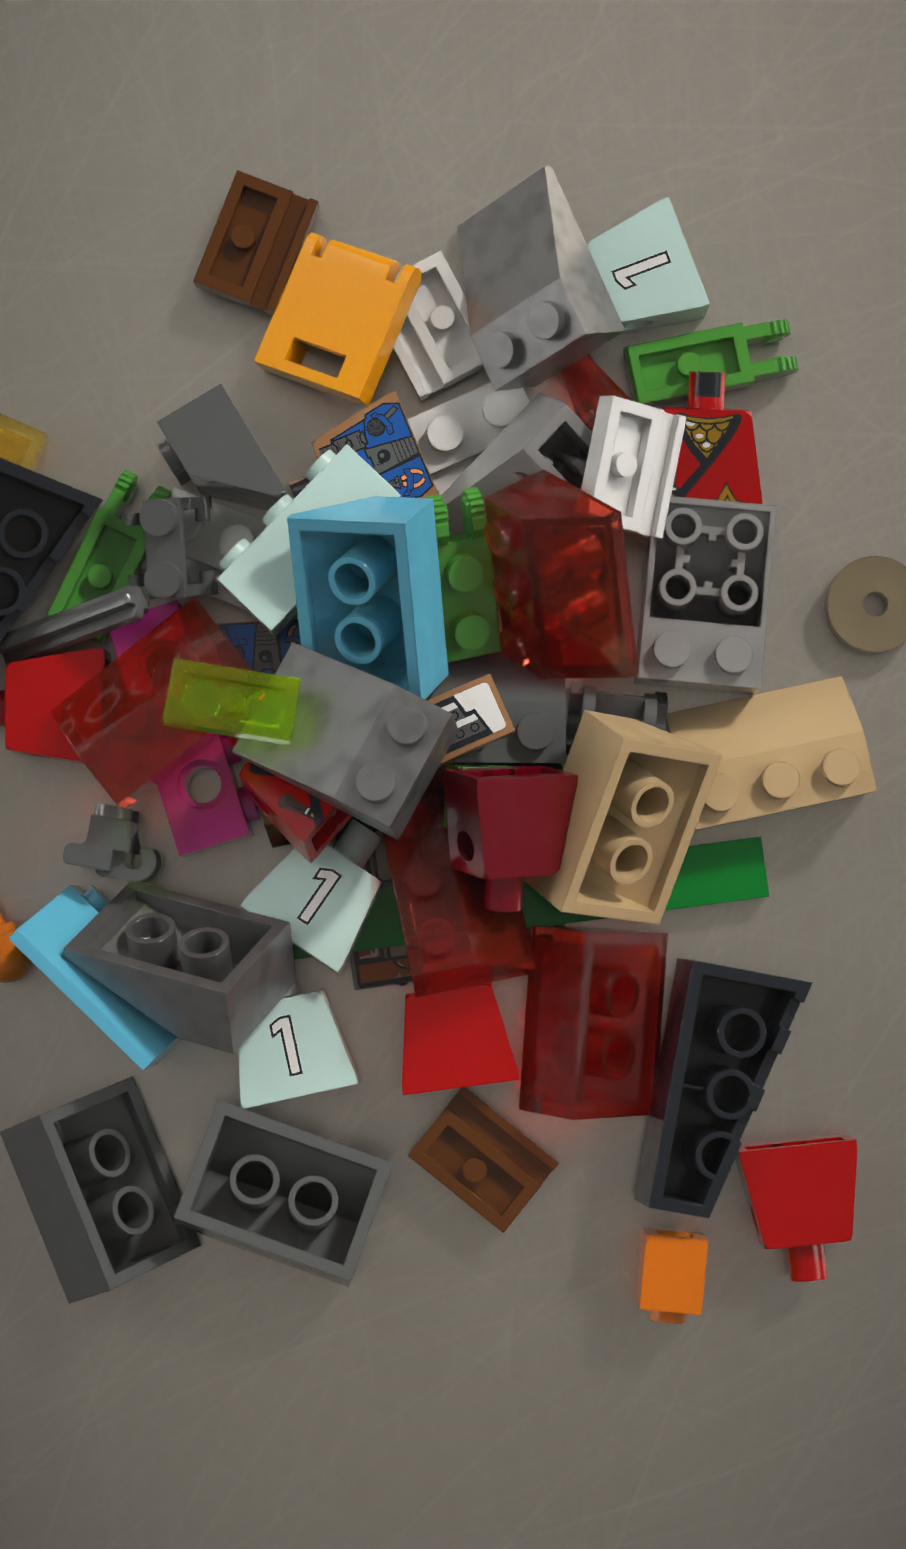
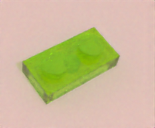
M174 658L162 720L166 726L291 746L302 682L299 678Z

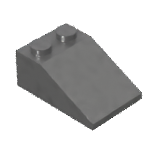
M544 166L457 226L470 336L495 391L536 387L625 331L552 166Z
M293 642L232 752L399 840L459 729L450 712L393 683Z
M130 881L63 948L65 959L176 1037L232 1054L236 1052L296 983L290 922L139 882Z

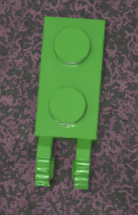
M785 319L744 327L743 322L624 347L623 355L633 401L648 406H655L688 399L689 371L726 372L725 391L753 386L755 381H766L799 371L796 356H778L770 360L751 363L747 346L783 340V338L791 334L789 321Z
M124 470L115 483V487L103 510L98 508L47 617L129 586V575L139 574L142 561L146 559L144 530L141 525L125 526V521L120 519L136 491L138 475ZM158 486L148 499L170 498L172 491ZM110 632L91 640L104 646Z
M478 487L463 489L461 492L464 532L450 535L448 510L441 495L425 497L434 501L448 662L501 651L490 538L486 533L487 521L483 496H481Z

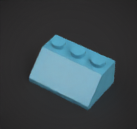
M373 496L291 514L287 518L301 646L393 683L425 700L449 675L433 499Z
M70 885L21 925L8 939L144 1071L157 1065L182 1039L176 1037L65 959L63 948L110 902L93 885L86 892L80 886Z

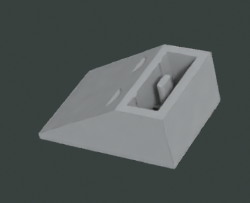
M538 393L441 495L448 510L450 535L464 532L461 492L463 489L478 487V490L481 492L487 521L486 533L490 538L497 606L606 528L605 526L575 519L592 431L566 403L542 393Z
M671 496L663 539L649 538L634 684L754 695L761 689L777 513L776 505Z

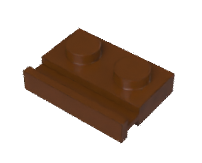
M237 170L194 277L195 287L247 307H255L273 316L303 243L311 231L320 208L319 201L312 198H303L294 194L291 190Z
M467 1087L459 1089L457 1094L408 1153L412 1160L502 1233L507 1230L542 1186L545 1179L559 1164L555 1158Z

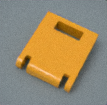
M312 232L309 233L291 271L254 362L264 371L367 407L371 402L422 278L421 270L406 264L400 271L396 283H394L401 267L398 261L333 239L327 244L324 236ZM299 342L345 357L338 377L336 378L302 366L301 363L307 350Z

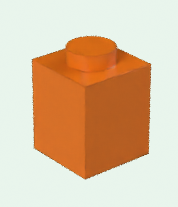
M642 1228L636 1303L639 1309L649 1310L650 1320L683 1324L686 1321V1314L702 1315L708 1240L703 1233Z

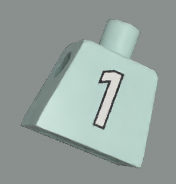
M669 197L657 201L586 243L625 329L619 335L696 321L705 317L710 302Z
M352 819L334 846L330 847L327 845L312 863L307 861L294 848L244 899L240 906L249 912L290 922L292 943L340 975L348 962L382 886L381 881L363 869L382 839L367 827Z
M295 983L238 1048L242 1109L355 1085L360 1081L357 1068L324 989L299 994L297 983Z

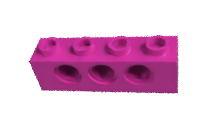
M177 600L150 608L148 613L143 614V618L140 621L111 631L110 635L178 854L182 857H189L254 836L250 822L260 820L258 807L246 794L244 787H239L233 764L242 762V758L232 752L234 748L230 744L234 733L232 727L222 730L220 727L215 706L223 704L214 669L203 672L196 650L206 646L196 612L185 614L183 606ZM166 655L180 656L185 665L183 677L172 686L158 685L154 678L156 663ZM195 712L199 714L203 722V730L200 737L191 744H178L174 740L171 731L174 720L182 713ZM211 769L216 771L221 780L219 794L210 802H196L189 790L192 777L200 770Z

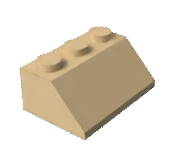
M842 676L667 713L666 726L669 733L715 750L723 755L695 831L867 795L877 791L865 733Z
M584 710L563 769L565 772L578 775V781L560 869L554 875L525 877L524 881L560 912L660 925L723 755L715 750L636 719Z

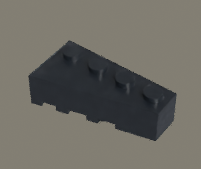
M0 458V643L103 501L101 498Z
M677 958L634 1196L636 1201L648 1208L704 1218L710 1217L742 1145L740 1139L752 1112H756L765 1092V1089H763L777 1055L783 1052L791 1033L789 1030L800 1003L805 1002L812 982Z

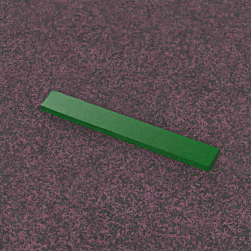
M761 836L689 846L665 910L769 897ZM473 875L381 886L352 952L605 919V917L560 912L524 881L525 877H523L522 907L517 912H497L485 909V879ZM292 943L294 960L312 957Z

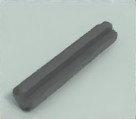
M126 586L7 632L0 643V654L3 655L5 664L50 655L140 621L143 618V614L149 611V601L143 597L142 590L138 586Z

